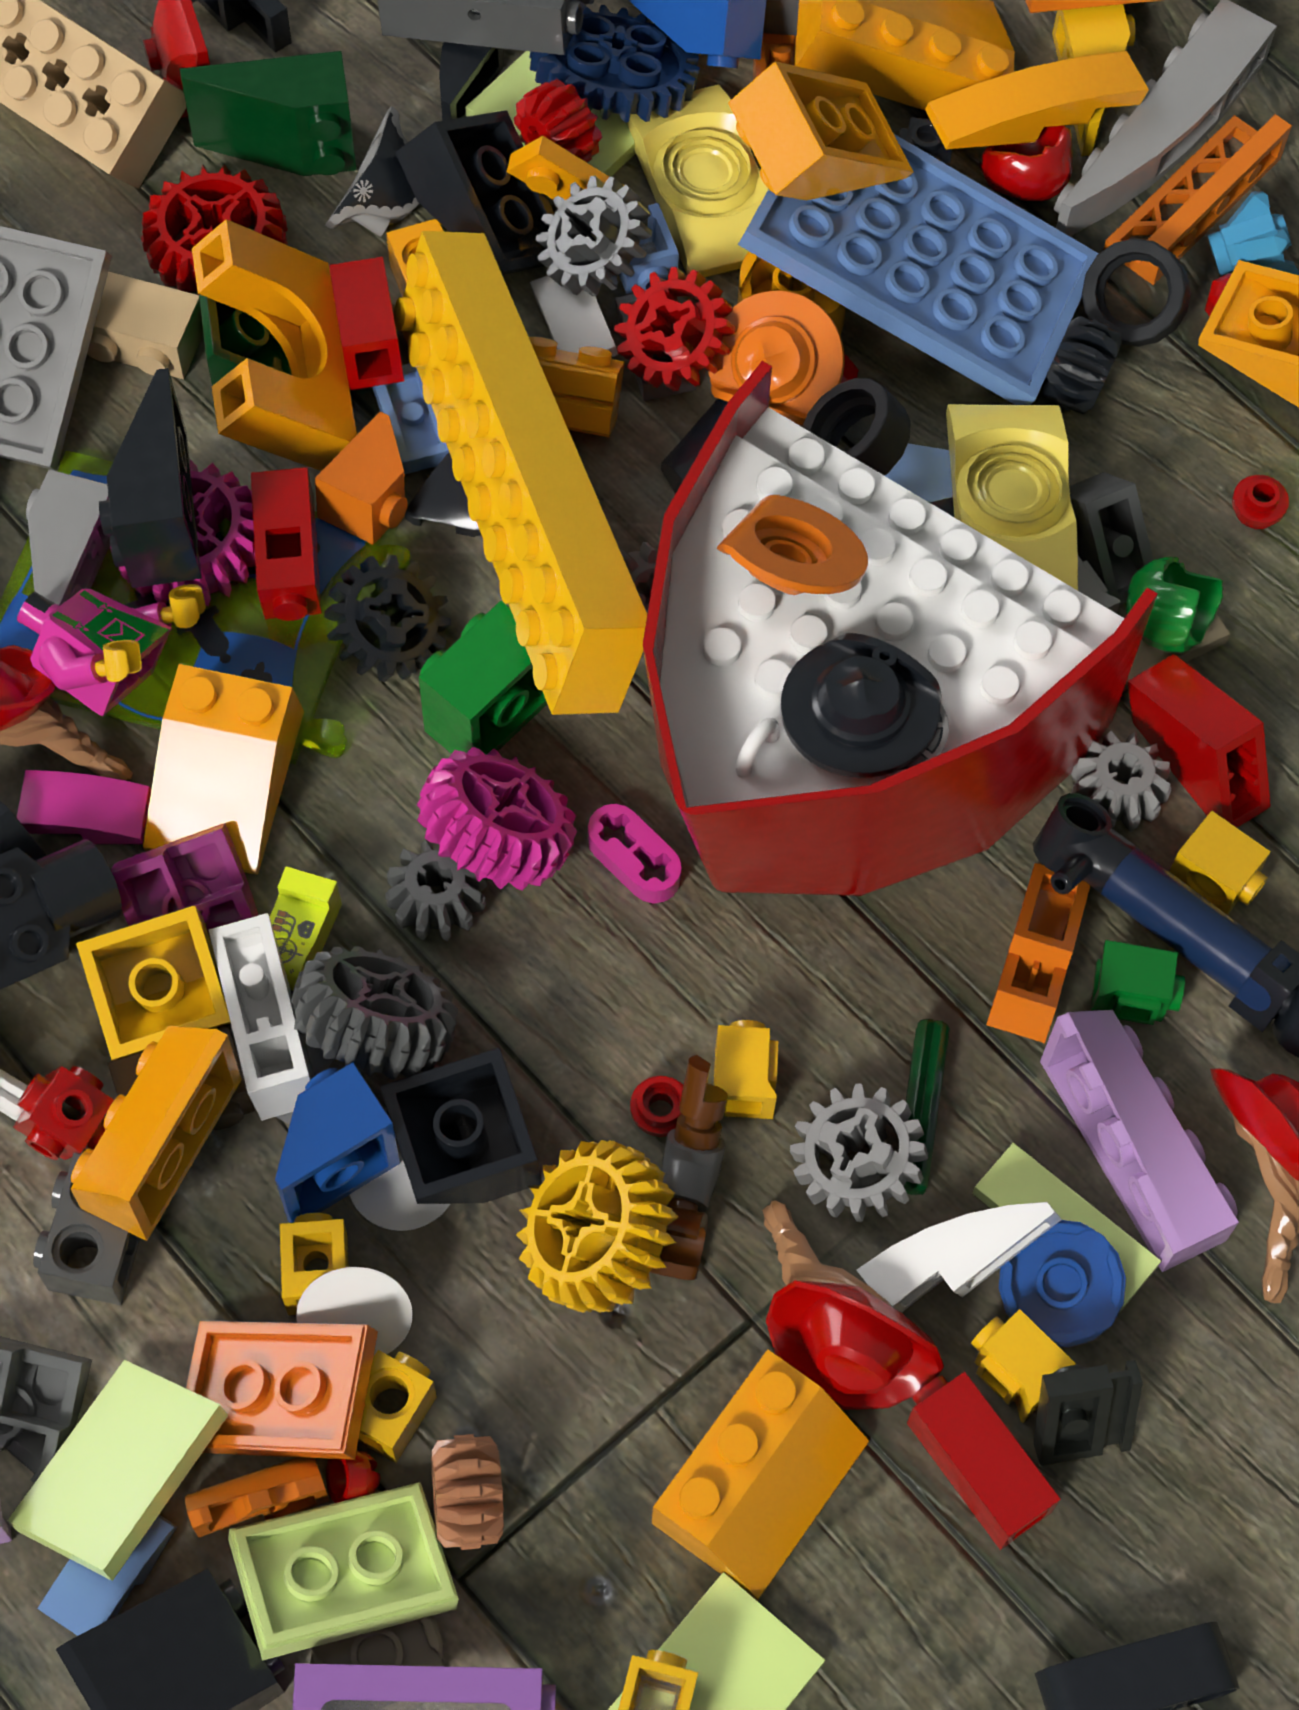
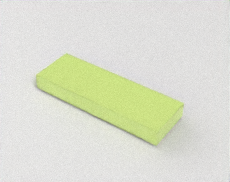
M1015 1143L1010 1145L973 1190L972 1194L991 1209L1006 1205L1048 1202L1062 1220L1081 1222L1102 1234L1119 1254L1126 1276L1125 1299L1120 1312L1161 1263L1160 1259Z

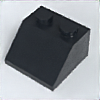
M500 1047L380 1086L417 1204L485 1203L528 1189V1186L542 1184L538 1160Z

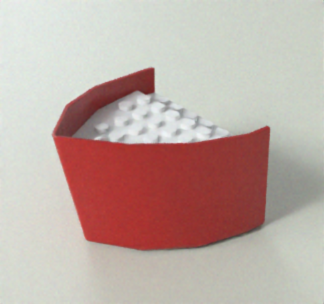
M761 361L728 401L664 513L642 644L660 764L706 872L716 890L727 893L863 896L987 851L1071 774L1079 758H1086L1092 742H1098L1113 721L1158 593L1146 588L1125 618L1121 617L769 408L772 366ZM769 495H780L814 505L846 524L862 541L868 555V566L862 580L855 587L847 591L834 594L801 593L790 595L772 588L753 577L731 555L718 551L717 546L760 500ZM857 633L885 641L916 659L937 679L942 695L941 704L946 711L949 722V734L946 745L940 755L891 776L856 778L824 770L806 759L795 748L784 729L780 707L781 694L788 674L794 665L808 652L820 645H824L826 642L834 640L842 634Z

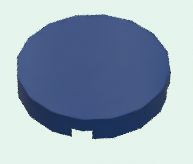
M1061 1220L1000 1268L998 1288L1005 1312L1010 1318L1020 1309L1059 1347L1070 1348L1094 1341L1113 1325L1124 1305L1126 1276L1119 1254L1102 1234L1081 1222Z

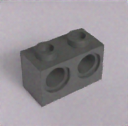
M73 1153L68 1172L61 1171L56 1178L51 1200L52 1208L56 1209L50 1231L43 1230L38 1237L34 1250L33 1265L35 1268H38L37 1273L48 1291L122 1305L141 1238L80 1208L71 1191L73 1185L71 1183V1174L81 1154ZM83 1247H93L98 1250L96 1258L90 1265L81 1269L68 1267L69 1258L76 1250Z

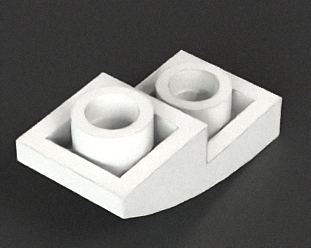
M549 276L530 282L552 340L558 343V350L579 353V348L591 346L609 350L612 352V357L618 355L615 343L595 296L592 297L584 289L578 295H575L564 286L561 287Z

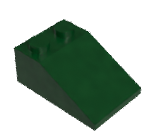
M342 51L180 68L195 147L301 176L334 175L339 172L356 171Z

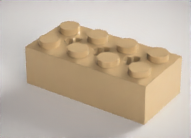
M0 0V103L109 175L139 189L186 109L184 92L42 0Z

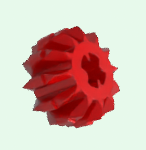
M559 79L549 83L544 82L526 93L523 99L516 103L517 115L513 118L514 124L521 131L519 138L525 145L544 136L587 163L592 160L593 156L599 153L598 142L602 139V134L595 125L598 117L588 108V99H581L578 96L574 85H565Z

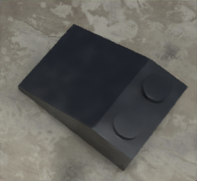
M508 111L434 122L395 152L417 201L449 232L484 233L502 275L545 266L537 257L545 248L536 241V236L543 232H548L549 226L541 220L543 214L554 215V212L546 195L532 191L527 187L526 183L507 172L511 153L523 147Z
M168 368L156 370L107 474L109 500L99 501L101 526L104 536H110L115 567L125 566L132 588L202 579L188 437Z

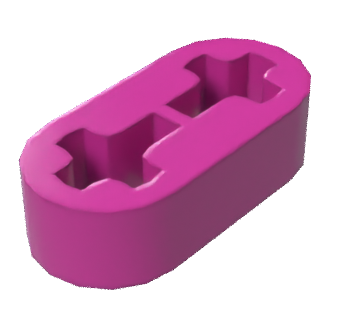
M604 805L592 814L588 823V844L593 855L627 889L642 901L654 904L665 902L672 898L679 889L682 870L680 858L676 852L633 810L624 805ZM608 826L615 831L623 826L625 828L624 841L630 848L628 849L615 837L604 841V827ZM641 858L654 870L663 865L665 867V881L662 882L656 877L645 881L644 865L639 859Z

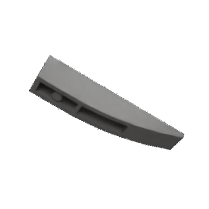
M1220 0L1210 15L1205 12L1201 13L1189 33L1188 43L1184 48L1177 45L1171 51L1163 66L1162 76L1158 81L1150 79L1146 83L1149 91L1142 103L1135 105L1136 109L1131 115L1123 113L1119 117L1110 133L1109 143L1104 150L1098 147L1093 150L1083 167L1082 178L1075 185L1069 182L1064 187L1054 206V211L1059 213L1056 229L1068 236L1078 233L1107 217L1150 188L1180 163L1213 130L1264 64L1277 25L1229 0Z

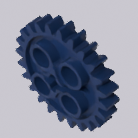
M605 5L600 6L599 12H592L588 7H585L581 31L578 35L573 34L564 55L530 51L529 56L531 58L529 68L531 71L536 72V83H549L559 79L565 85L572 84L576 87L578 96L581 99H588L590 111L592 109L600 110L601 118L607 120L611 113H617L624 122H629L631 114H637L642 120L649 122L651 112L667 118L670 108L681 111L684 101H691L700 70V67L697 66L699 56L686 53L654 23H648L647 17L643 13L634 18L629 16L627 8L622 7L616 14L611 13Z

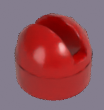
M356 1451L355 1460H328L326 1482L329 1495L334 1503L374 1494L377 1491L381 1475L374 1471L377 1467V1462L372 1456L364 1451Z

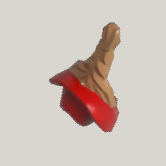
M15 645L0 648V745L18 747L42 744L72 763L88 768L97 776L129 781L133 772L128 768L124 760L109 755L96 742L90 740L87 733L79 731L73 718L62 714L59 705L50 698L54 692L55 684L51 679L33 667L30 659L33 651Z
M1213 1068L1210 1069L1212 1080L1223 1102L1233 1114L1236 1132L1254 1148L1263 1180L1274 1199L1267 1238L1266 1261L1261 1282L1264 1300L1274 1304L1281 1303L1288 1290L1290 1259L1293 1256V1249L1299 1243V1082L1282 1074L1274 1073L1255 1081L1229 1069Z
M774 1200L762 1210L765 1217L764 1226L772 1233V1238L776 1243L778 1260L782 1264V1280L786 1284L784 1288L774 1293L766 1317V1324L775 1355L822 1387L843 1410L891 1408L912 1398L922 1387L939 1376L944 1368V1364L938 1348L931 1337L904 1314L892 1307L889 1301L880 1296L870 1286L846 1270L821 1264L805 1235L796 1228L791 1212L786 1208L785 1204Z

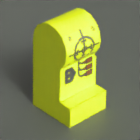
M286 866L277 887L279 895L270 919L291 991H294L298 975L304 970L306 962L314 960L317 952H322L342 902L337 881Z

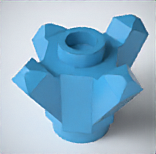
M1252 191L1228 222L1219 225L1220 231L1207 235L1220 276L1233 272L1238 260L1299 275L1294 262L1284 259L1283 252L1292 244L1283 215L1271 214L1268 195L1264 191Z

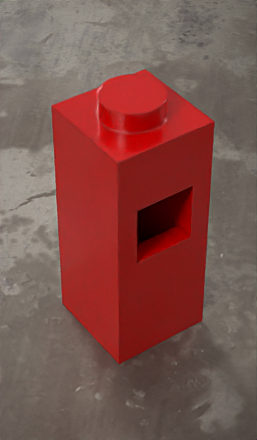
M383 257L329 265L349 389L354 390L405 382Z
M308 467L251 472L256 583L264 619L277 618L284 621H295L306 615L322 614L315 502Z
M965 1371L950 1382L943 1375L938 1376L912 1397L917 1405L913 1407L907 1425L1000 1550L1053 1512L1061 1500Z

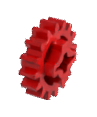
M671 267L668 280H664L656 272H652L649 274L651 287L644 290L635 284L631 288L637 298L633 305L621 303L619 307L628 316L627 322L617 324L614 327L616 333L627 339L617 347V351L627 360H630L627 368L638 377L644 375L643 380L655 388H658L664 382L671 390L679 391L682 378H685L696 387L700 385V370L705 368L713 374L718 371L716 363L712 360L716 353L720 355L730 354L731 349L722 342L723 336L735 333L736 330L733 324L723 319L733 311L732 305L724 298H720L723 291L713 281L706 282V278L696 270L692 269L686 277L677 267ZM688 296L699 300V302L694 303L688 300L680 303L677 297ZM655 354L661 358L669 355L673 362H659L653 360L650 356Z

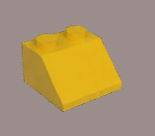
M195 905L76 943L112 1061L143 1052L152 1041L158 1043L168 1026L214 1029L231 1024L213 947L204 919Z

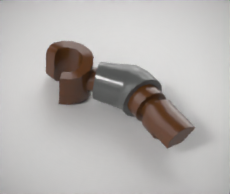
M698 1055L691 1056L688 1059L679 1106L680 1112L683 1115L677 1118L676 1128L667 1134L661 1171L665 1173L663 1183L667 1184L675 1192L673 1198L666 1206L672 1208V1211L679 1216L667 1226L666 1233L676 1243L663 1246L659 1257L664 1262L666 1268H652L650 1273L682 1280L697 1279L708 1227V1216L702 1212H706L721 1172L726 1147L725 1141L721 1138L722 1125L719 1121L725 1116L728 1094L722 1088L707 1083L711 1064Z

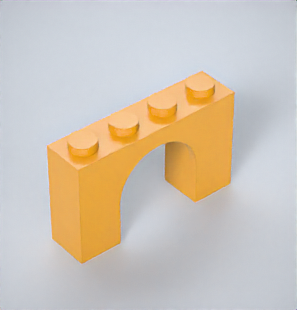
M225 219L192 248L198 294L247 313L264 325L282 347L289 362L292 375L246 358L211 386L218 434L322 471L357 435L329 263Z

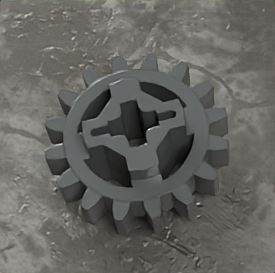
M590 176L587 189L581 188L574 182L570 184L571 197L564 200L562 197L556 196L553 199L558 210L554 215L543 214L541 220L549 226L548 232L537 235L536 241L545 248L537 257L548 268L546 274L551 279L575 295H578L584 289L593 297L598 295L601 283L607 285L611 290L617 289L618 281L616 276L621 272L630 277L634 275L635 272L630 262L633 258L646 257L647 252L639 246L640 240L651 237L652 231L642 223L651 216L650 212L640 203L641 198L627 185L623 186L611 176L605 184L596 176ZM591 232L597 237L596 240L591 235Z

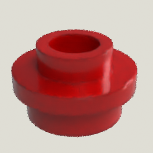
M1252 475L1244 478L1237 484L1232 496V506L1242 524L1253 529H1265L1278 523L1285 516L1289 506V496L1285 487L1276 479L1265 475ZM1254 496L1263 497L1269 502L1258 501Z
M654 1076L642 1081L635 1088L631 1096L630 1112L634 1123L639 1129L652 1136L666 1137L672 1129L676 1128L677 1118L683 1115L679 1109L683 1084L672 1077ZM663 1100L671 1105L672 1111L668 1115L657 1116L650 1111L649 1107L653 1102Z

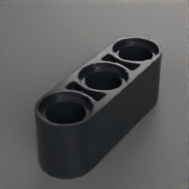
M1217 1622L1195 1625L1076 1658L1035 1673L1046 1710H1178L1228 1695L1240 1689Z

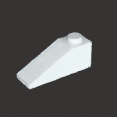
M265 913L209 929L248 1095L262 1121L293 1112L298 1094L305 1091L307 1083L314 1077V1072L304 1035L294 1029L295 1016L291 1003L292 993L269 914Z

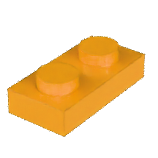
M544 136L511 153L507 168L509 174L526 183L529 189L544 194L551 199L559 196L567 200L571 197L570 184L574 182L581 188L587 189L590 176H596L604 184L610 177Z

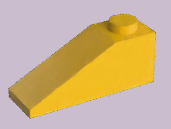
M1123 4L1058 10L1052 31L1058 61L1079 56L1127 51V47L1133 46L1135 42V22L1132 14L1125 13ZM1097 108L1088 124L1074 125L1081 156H1090L1093 152L1108 108Z

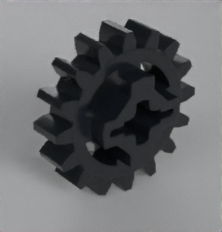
M391 554L382 562L380 567L376 558L370 556L360 564V569L352 565L341 575L344 583L338 582L330 589L328 595L338 603L329 606L324 611V617L331 621H337V627L327 637L329 641L342 640L346 647L339 655L342 661L351 658L353 655L359 659L357 666L358 674L363 675L372 667H376L379 681L385 682L394 675L396 669L399 677L405 680L416 673V667L422 669L425 662L433 655L432 653H436L446 646L447 641L438 633L443 632L451 625V619L439 615L438 609L446 604L448 599L447 596L441 595L433 597L430 589L437 581L434 576L427 577L423 581L416 577L419 563L413 561L402 570L399 569L397 555ZM375 584V590L370 593V597H365L361 601L356 600L361 589ZM414 635L419 636L412 649L401 652V647L406 643V639H410Z

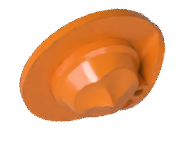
M788 291L761 292L739 302L733 307V311L723 318L733 324L736 330L735 333L723 336L722 342L731 349L730 354L720 355L716 353L712 359L718 368L715 374L709 372L711 392L714 397L728 402L761 361H764L772 366L768 407L794 423L803 426L808 412L821 396L841 383L845 365L843 342L834 321L814 301Z
M769 495L760 500L717 546L718 551L731 555L753 577L772 588L790 595L801 593L834 594L847 591L855 587L862 580L868 566V555L862 541L846 524L814 505L780 495Z

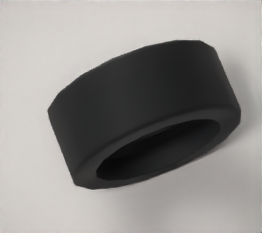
M1136 238L1113 243L1098 254L1085 274L1082 289L1085 312L1089 319L1101 321L1109 325L1108 328L1120 333L1122 344L1138 347L1157 343L1174 332L1187 313L1191 295L1188 274L1177 257L1154 241ZM1135 260L1150 262L1160 268L1167 279L1169 289L1167 303L1161 313L1150 322L1140 325L1123 324L1114 318L1106 306L1104 296L1106 283L1113 271L1124 263Z
M854 378L836 385L821 396L808 412L802 427L837 447L840 439L852 425L866 416L875 414L873 423L866 435L858 444L845 453L885 476L903 456L910 440L911 421L906 409L884 386L873 379Z

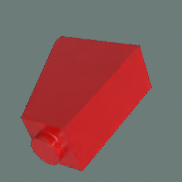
M1175 654L1128 680L1133 724L1150 745L1157 743L1159 757L1163 761L1170 762L1171 772L1206 816L1213 811L1237 828L1271 807L1264 722Z

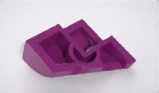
M226 823L116 862L110 869L120 893L122 912L128 926L194 905L202 915L208 933L209 929L258 916L246 875Z

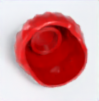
M1065 126L1044 127L1036 142L988 146L982 154V170L989 186L996 192L1024 201H1043L1058 195L1068 184L1073 172L1071 129Z

